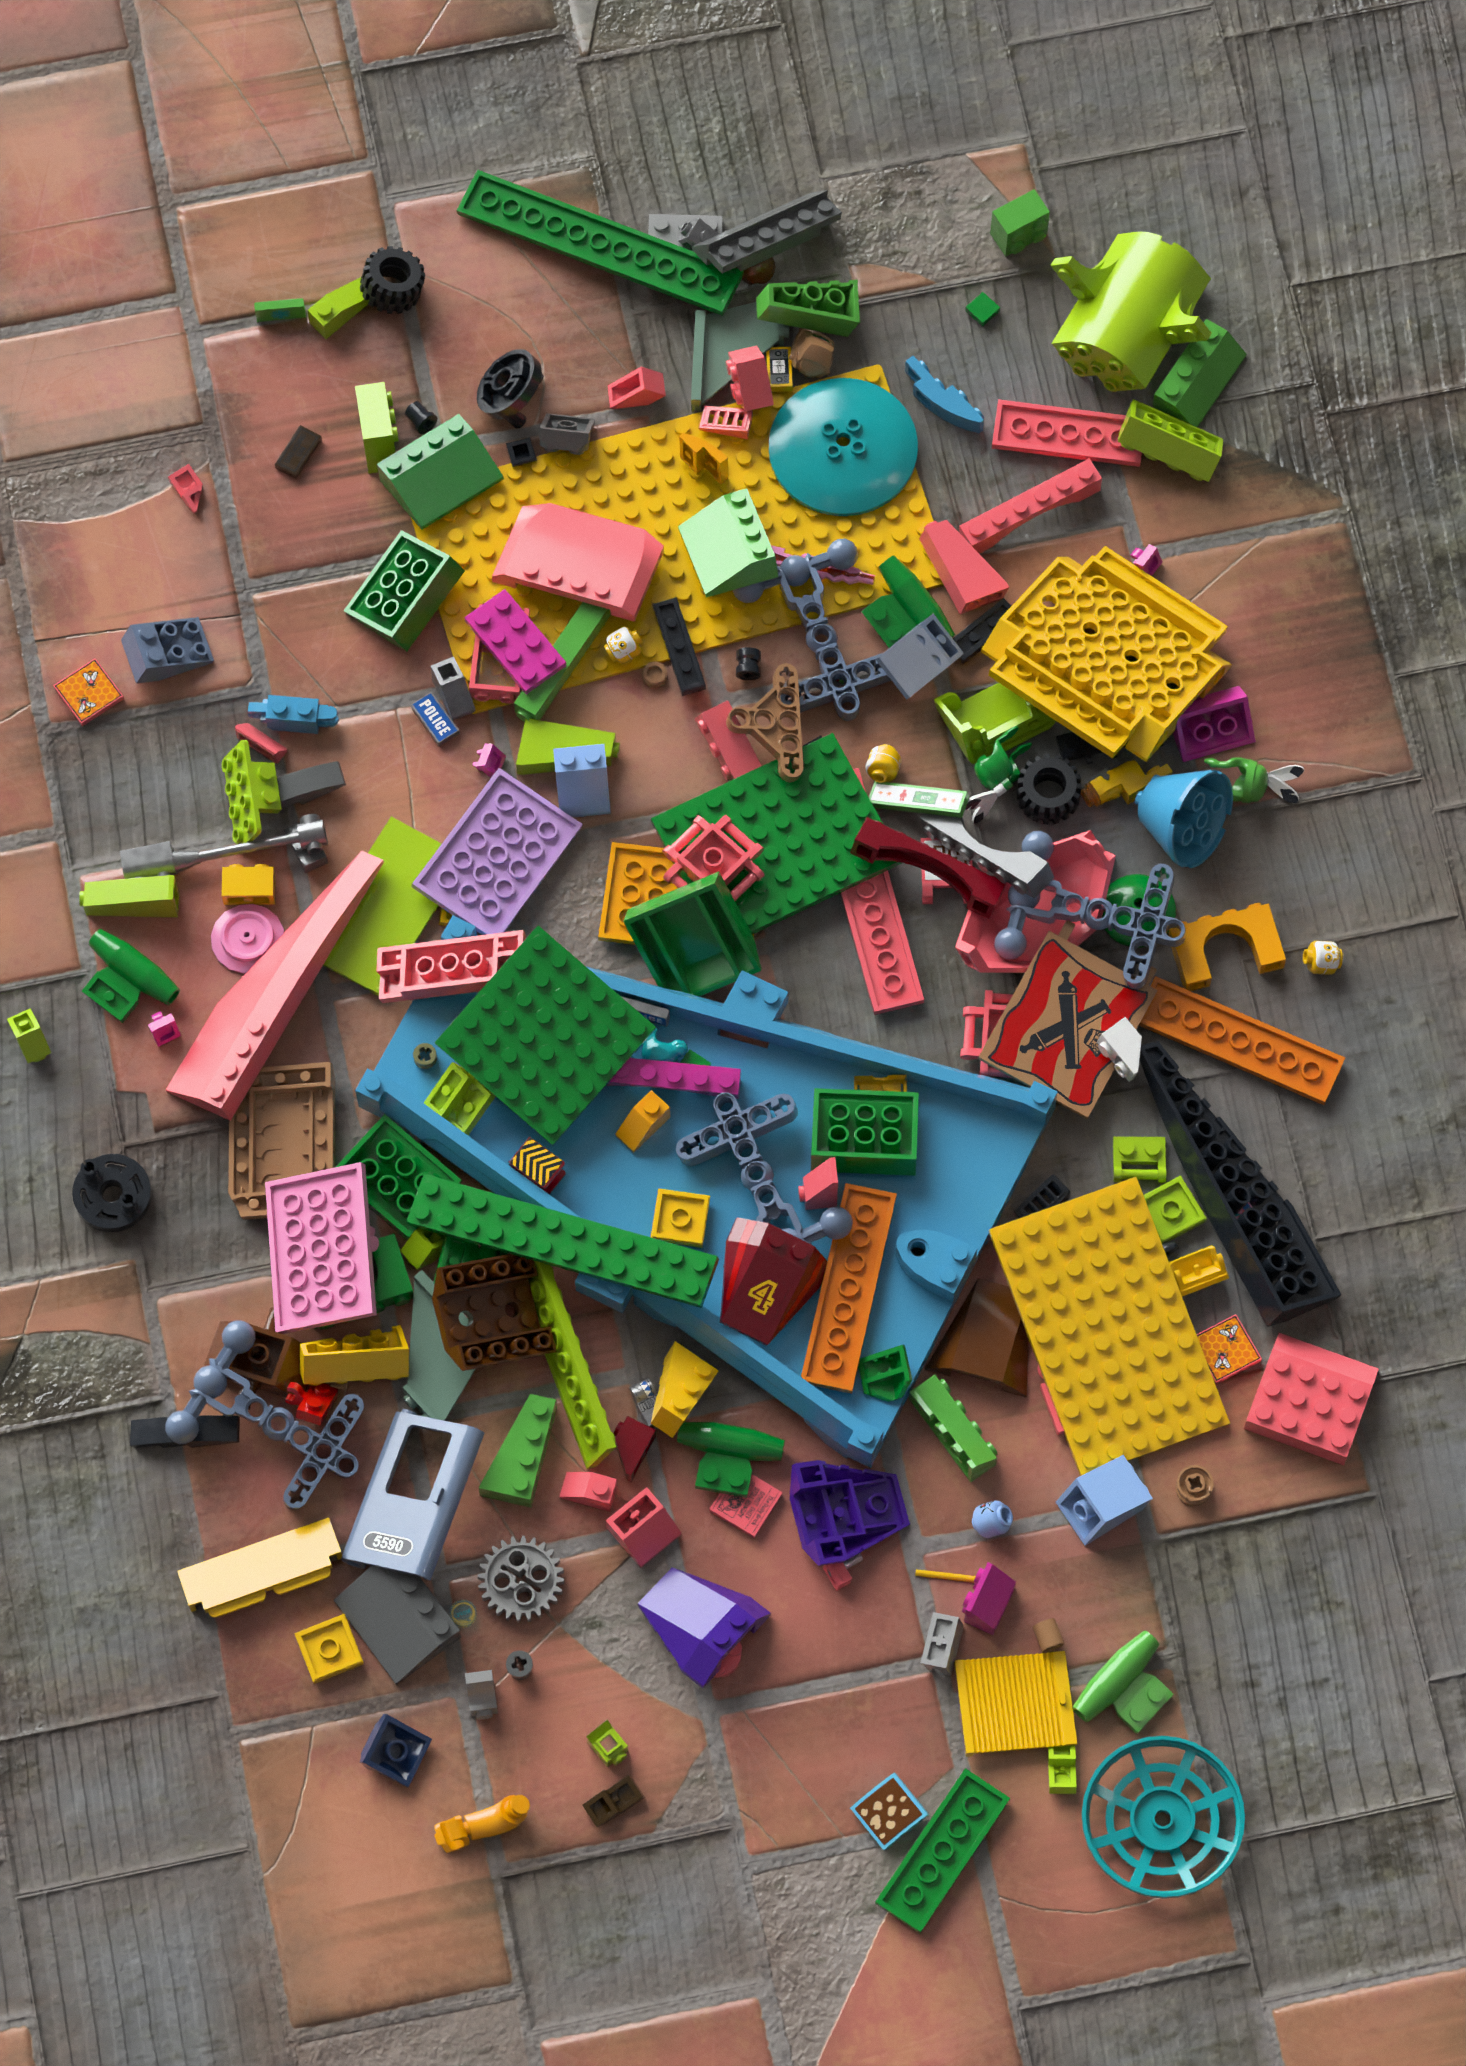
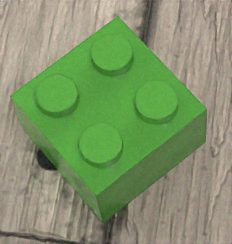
M1035 189L992 211L990 234L1005 257L1012 253L1017 254L1032 242L1038 243L1046 237L1050 211Z

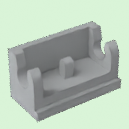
M933 1612L920 1662L927 1670L933 1672L936 1669L944 1675L952 1676L954 1661L956 1660L964 1624L959 1617Z

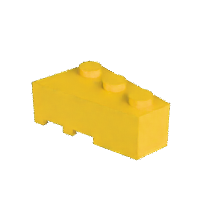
M676 1341L663 1361L664 1367L659 1381L660 1387L651 1419V1424L672 1438L719 1371Z

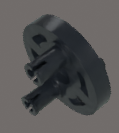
M516 349L507 352L495 360L485 372L478 386L477 404L479 408L493 419H506L514 428H521L527 418L519 411L531 400L544 378L538 359L526 350Z
M105 1154L94 1159L84 1160L85 1165L81 1164V1169L76 1175L72 1188L73 1202L82 1220L94 1229L104 1232H119L137 1224L147 1213L152 1198L151 1184L143 1167L134 1159L121 1154ZM108 1163L121 1164V1165H124V1166H126V1167H123V1166H120V1165L108 1164ZM111 1186L119 1187L122 1190V1196L115 1202H107L103 1199L104 1191Z

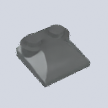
M546 413L539 428L540 445L549 452L568 450L571 454L581 455L584 451L589 450L595 419Z

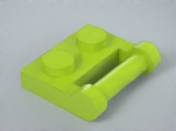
M1113 1136V1182H1122V1180L1137 1177L1138 1180H1158V1183H1166L1165 1137ZM1121 1165H1157V1170L1122 1169Z

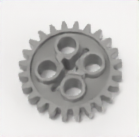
M512 1536L511 1544L509 1545L504 1540H501L502 1548L500 1550L492 1546L494 1555H484L488 1564H480V1569L485 1573L478 1574V1580L484 1581V1583L478 1585L479 1591H487L482 1595V1600L487 1601L491 1599L488 1603V1609L497 1607L496 1616L498 1617L505 1612L506 1621H509L512 1615H515L517 1623H520L522 1616H526L528 1622H531V1614L534 1613L540 1619V1610L542 1609L551 1612L549 1602L553 1604L558 1603L554 1594L562 1595L563 1593L562 1589L557 1585L565 1583L564 1578L557 1577L563 1574L564 1570L561 1567H556L560 1564V1558L551 1559L554 1555V1550L550 1549L545 1552V1542L536 1546L535 1537H533L530 1543H526L525 1536H522L520 1543H517L514 1536ZM515 1556H521L525 1559L524 1563L520 1566H513L510 1561ZM501 1567H507L512 1573L502 1570ZM542 1570L547 1573V1576L543 1580H535L532 1577L533 1573ZM515 1575L520 1578L525 1575L526 1582L520 1581L518 1584ZM500 1578H506L510 1581L509 1585L505 1588H499L495 1583ZM530 1585L540 1588L541 1592H536ZM523 1592H528L532 1595L531 1600L528 1602H520L517 1598Z

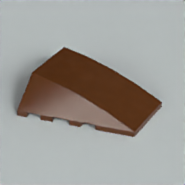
M978 1278L925 1370L946 1376H951L953 1371L1001 1384V1391L1027 1398L1028 1336L1009 1286Z

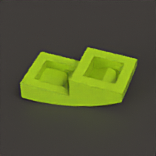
M1075 1745L1048 1747L1049 1794H1076Z

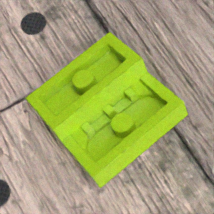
M452 1062L426 1098L424 1104L469 1136L496 1096L461 1066Z

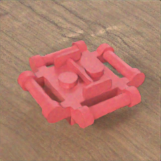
M724 815L715 825L713 823L710 825L704 818L697 816L693 820V825L671 846L667 845L662 850L663 854L675 863L664 874L663 879L669 884L673 883L677 888L688 884L678 875L682 870L687 873V876L693 882L720 872L724 882L728 885L743 869H746L749 874L730 892L734 901H736L755 881H760L765 876L763 871L752 862L760 856L764 848L759 843L755 844L732 824V819L727 815ZM701 831L702 833L681 854H679V852ZM722 831H726L748 851L745 852Z
M985 990L984 1007L967 1006L963 1008L965 1029L964 1044L960 1051L961 1059H978L1007 1005L996 1004H1008L1013 994L993 993V990ZM976 1018H983L981 1049L974 1048ZM983 1061L980 1062V1075L1012 1078L992 1066H988Z

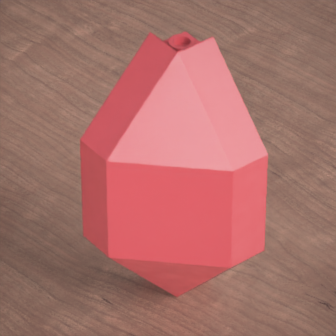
M1091 830L1054 842V851L1051 857L1046 860L1055 877L1053 880L1059 881L1062 889L1076 893L1083 899L1085 897H1089V900L1094 898L1106 899L1116 855L1105 851ZM1007 882L990 919L968 910L955 948L965 964L980 973H1025L1048 931L1058 935L1066 920L1056 919L1054 923L1047 924L1026 917L1022 933L1027 940L1024 953L1016 959L1001 957L995 950L994 940L1001 930L1007 928L1011 915L1006 910L1011 906L1008 899V891L1011 884ZM1043 889L1040 892V900L1034 908L1050 911L1052 908L1051 901L1055 898L1056 893ZM1071 903L1068 905L1067 910L1075 913L1080 910L1081 906L1078 903ZM1095 910L1092 916L1096 919L1102 918L1103 910ZM1080 921L1072 922L1075 924V927L1067 941L1079 946L1096 930L1088 927L1086 923L1081 924Z

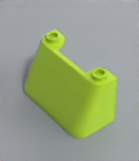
M1000 683L963 701L954 692L945 693L934 699L936 709L965 757L974 765L982 754L986 757L992 755L996 739L1005 734L1008 729L1014 726L1019 727L1012 738L1001 744L1004 751L1048 730L1056 722V720Z

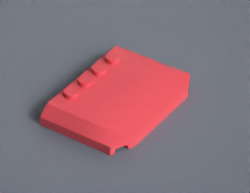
M552 503L522 506L492 575V582L512 588H517L518 584L609 609L612 616L635 622L664 553V546L642 528Z

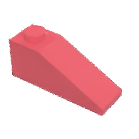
M835 1157L829 1158L803 1177V1186H798L799 1201L805 1202V1210L837 1206L838 1177Z

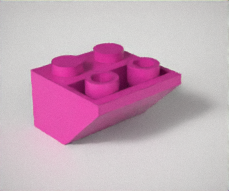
M989 1562L985 1569L979 1568L974 1579V1593L969 1591L962 1605L964 1606L962 1613H965L964 1622L994 1635L1014 1592L1016 1581Z

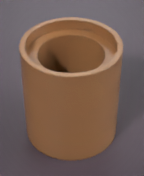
M1055 1618L1044 1620L1032 1627L1042 1653L1056 1650L1065 1644Z

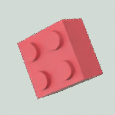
M753 346L728 352L729 360L726 361L728 375H731L732 381H734V384H730V388L737 405H741L744 411L774 405L765 357L759 348Z

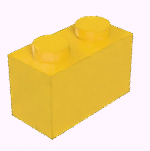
M232 864L229 867H222L223 904L275 905L276 875L274 867H269L266 864H257L254 867Z

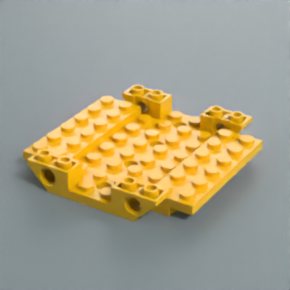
M1106 546L1096 556L1092 555L1083 566L1070 557H1057L999 619L981 649L983 654L996 662L989 670L988 676L1109 757L1113 758L1127 743L1125 748L1145 762L1174 732L1178 718L1198 696L1204 698L1232 666L1231 663L1210 651L1227 632V625ZM1050 601L1055 606L1046 607L1042 602ZM1091 628L1096 634H1087L1084 632V629ZM1125 656H1134L1137 661L1130 662L1125 659ZM1167 683H1168V684H1169V683H1174V684H1176L1179 688H1178V689H1170V688L1167 687L1166 684H1167Z

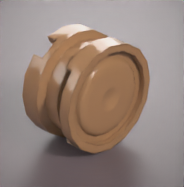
M1190 1465L1184 1468L1178 1475L1175 1485L1176 1494L1184 1504L1199 1506L1206 1503L1210 1498L1214 1481L1211 1473L1205 1467Z

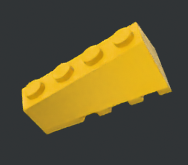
M401 1325L392 1326V1331L382 1333L380 1329L371 1330L369 1336L345 1335L342 1341L328 1338L300 1344V1374L304 1384L313 1386L328 1382L344 1384L348 1381L357 1380L363 1382L386 1378L398 1380L401 1377H409V1347Z

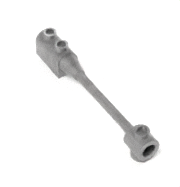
M308 814L300 818V824H297L298 832L201 852L174 851L170 841L120 851L124 878L177 875V873L198 865L203 861L300 842L302 850L307 849L309 854H317L323 851V845H328L323 819L320 820L319 815Z

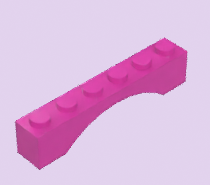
M630 1058L606 1086L662 1088L715 1097L720 1093L726 1092L739 1099L742 1073L741 1069Z

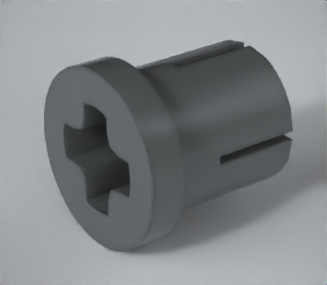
M514 1651L506 1660V1668L514 1679L524 1680L523 1677L526 1679L532 1671L533 1661L527 1652ZM517 1661L524 1665L523 1671L519 1672V1669L516 1668Z

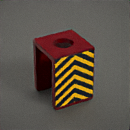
M528 1137L508 1162L509 1166L549 1195L566 1175V1172L562 1169L565 1166V1162L531 1137Z

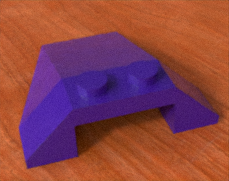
M820 1460L792 1465L789 1498L802 1548L818 1566L845 1562L910 1525L896 1474L870 1469L858 1470L842 1464L836 1466L826 1464L825 1461Z
M673 1567L638 1603V1607L654 1631L659 1634L668 1652H671L677 1661L682 1673L701 1688H704L720 1671L721 1661L749 1631L755 1633L771 1616L767 1609L751 1597Z

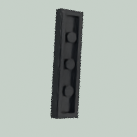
M677 597L652 604L681 695L685 696L706 690V684Z

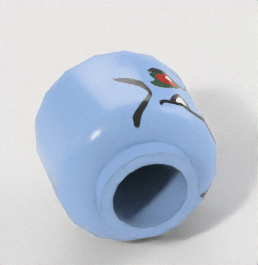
M1001 1501L981 1504L974 1510L972 1526L984 1538L1005 1534L1009 1531L1013 1521L1012 1512Z

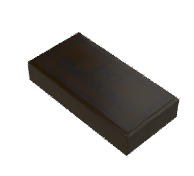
M300 425L276 461L275 468L297 479L322 441V436Z

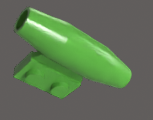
M1144 1630L1121 1647L1086 1685L1072 1707L1076 1715L1083 1721L1089 1722L1113 1704L1117 1716L1137 1734L1173 1695L1155 1675L1142 1672L1160 1645L1156 1638Z

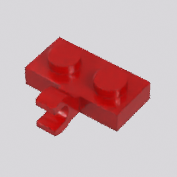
M290 1382L287 1391L293 1392L295 1395L289 1393L285 1398V1402L291 1405H299L295 1418L321 1425L337 1399L339 1389L322 1383L317 1386L311 1385L308 1392H305L300 1384Z

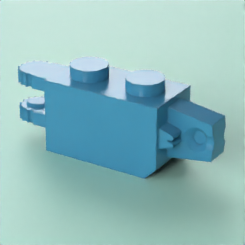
M268 695V699H263V702H249L248 716L250 718H258L260 722L267 724V728L276 731L318 734L319 727L331 728L339 722L336 708L334 706L320 705L319 699Z

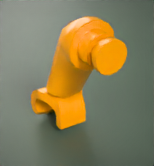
M509 1795L491 1807L464 1815V1822L460 1815L435 1825L436 1834L434 1836L437 1845H441L446 1853H450L470 1844L469 1837L471 1840H476L513 1830L527 1817L530 1808L529 1800L523 1795Z

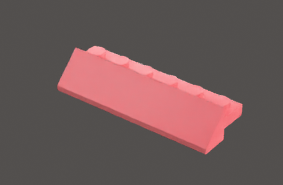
M519 930L378 948L376 972L380 975L379 1000L382 1003L479 992L526 939L525 932Z

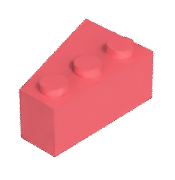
M728 700L701 713L694 720L707 740L711 753L722 766L720 769L724 778L727 781H731L761 767V764L746 734L733 733L727 728L726 719L732 710ZM736 715L733 716V723L737 726H741Z

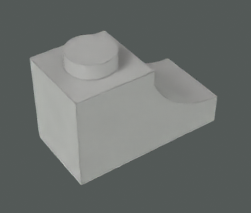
M492 1670L465 1673L471 1717L476 1716L480 1720L492 1718V1714L498 1713Z

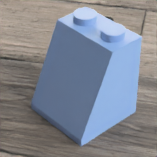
M604 744L553 749L559 809L571 817L611 814Z
M1122 1455L1076 1478L1059 1497L1056 1504L1083 1544L1087 1545L1142 1511L1153 1498L1148 1488L1135 1473L1133 1466Z

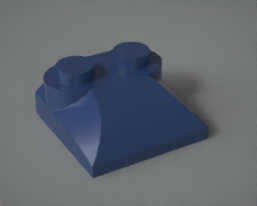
M383 1714L375 1724L362 1750L359 1763L369 1770H374L405 1787H409L432 1738L388 1714Z

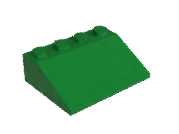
M457 414L377 463L380 482L421 530L504 479L503 474L474 430L460 414Z
M401 530L346 606L344 612L390 643L407 652L465 570L450 555Z
M814 1088L811 1171L829 1158L835 1157L837 1173L916 1176L919 1092Z
M386 1114L380 1118L336 1166L340 1167L359 1162L365 1164L368 1208L406 1241H408L415 1230L419 1229L408 1225L406 1221L423 1175L427 1174L459 1184L462 1182L458 1176Z

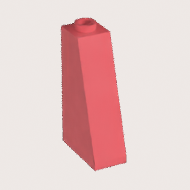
M948 520L939 523L933 521L924 527L919 540L959 614L1004 598L1009 589L1007 582Z

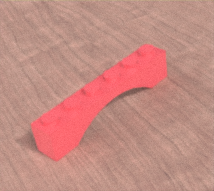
M1089 458L960 525L959 533L980 554L992 548L1002 538L1032 518L1056 507L1080 502L1101 491L1102 477Z

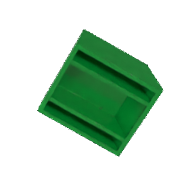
M720 872L711 874L627 910L623 922L659 987L702 996L736 982L742 970L751 975L762 970L754 937Z

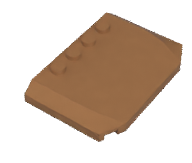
M331 1062L262 1067L231 1121L229 1120L228 1193L243 1220L268 1218L265 1182L335 1168V1075Z

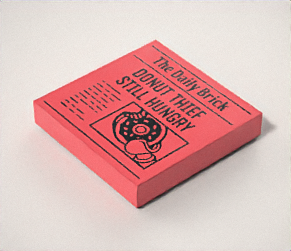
M752 1474L747 1498L719 1493L709 1512L755 1539L783 1493Z

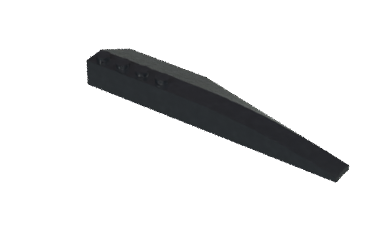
M1159 1041L1141 1045L1139 1059L1175 1151L1202 1207L1266 1326L1269 1327L1289 1321L1339 1298L1342 1294L1293 1205L1288 1199L1285 1201L1277 1192L1279 1188L1273 1181L1269 1182L1260 1172L1262 1167L1256 1160L1253 1161L1246 1155L1247 1149L1220 1116L1216 1118L1210 1111L1211 1105L1205 1098L1201 1100L1192 1089L1195 1085L1189 1078L1186 1079L1179 1073V1066ZM1249 1202L1250 1205H1251L1253 1208H1247V1209L1236 1219L1235 1215H1236L1237 1213H1239V1212L1246 1206V1204Z

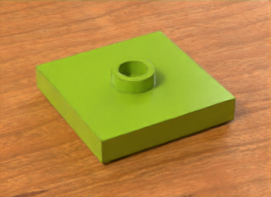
M1181 1175L1144 1195L1162 1244L1179 1237L1207 1221L1206 1216Z

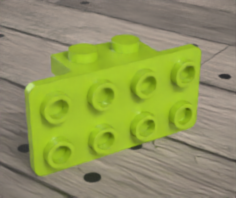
M241 740L222 760V771L225 773L226 778L225 792L230 804L229 817L232 819L233 824L232 838L236 844L251 842L261 834L262 828L259 813L278 814L282 810L275 763L251 762L248 741Z

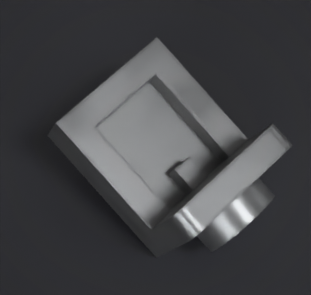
M697 218L683 224L679 231L681 235L677 241L680 244L687 242L694 246L719 233L703 220Z

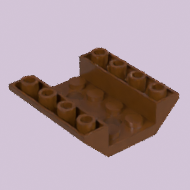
M507 1254L437 1268L432 1301L445 1352L462 1371L557 1352L551 1326L540 1328L529 1284V1279L538 1275L534 1260ZM506 1304H509L513 1307V1317H510L506 1314ZM460 1313H464L468 1317L469 1322L467 1326L460 1323Z

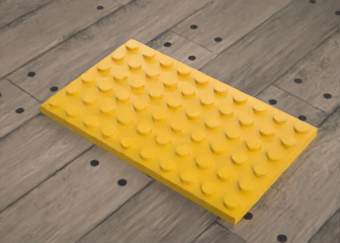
M1137 1177L988 1230L1080 1476L1122 1455L1129 1461L1230 1424Z

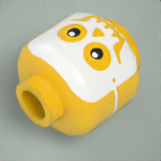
M623 626L607 636V644L604 647L614 663L618 661L621 664H625L641 654L640 644L643 643V640L636 629L631 631L628 627Z
M890 745L876 746L869 754L865 766L866 773L878 783L891 782L898 774L901 756Z
M1313 941L1308 949H1305L1303 952V963L1307 964L1308 970L1313 974L1332 975L1342 966L1343 952L1334 942Z

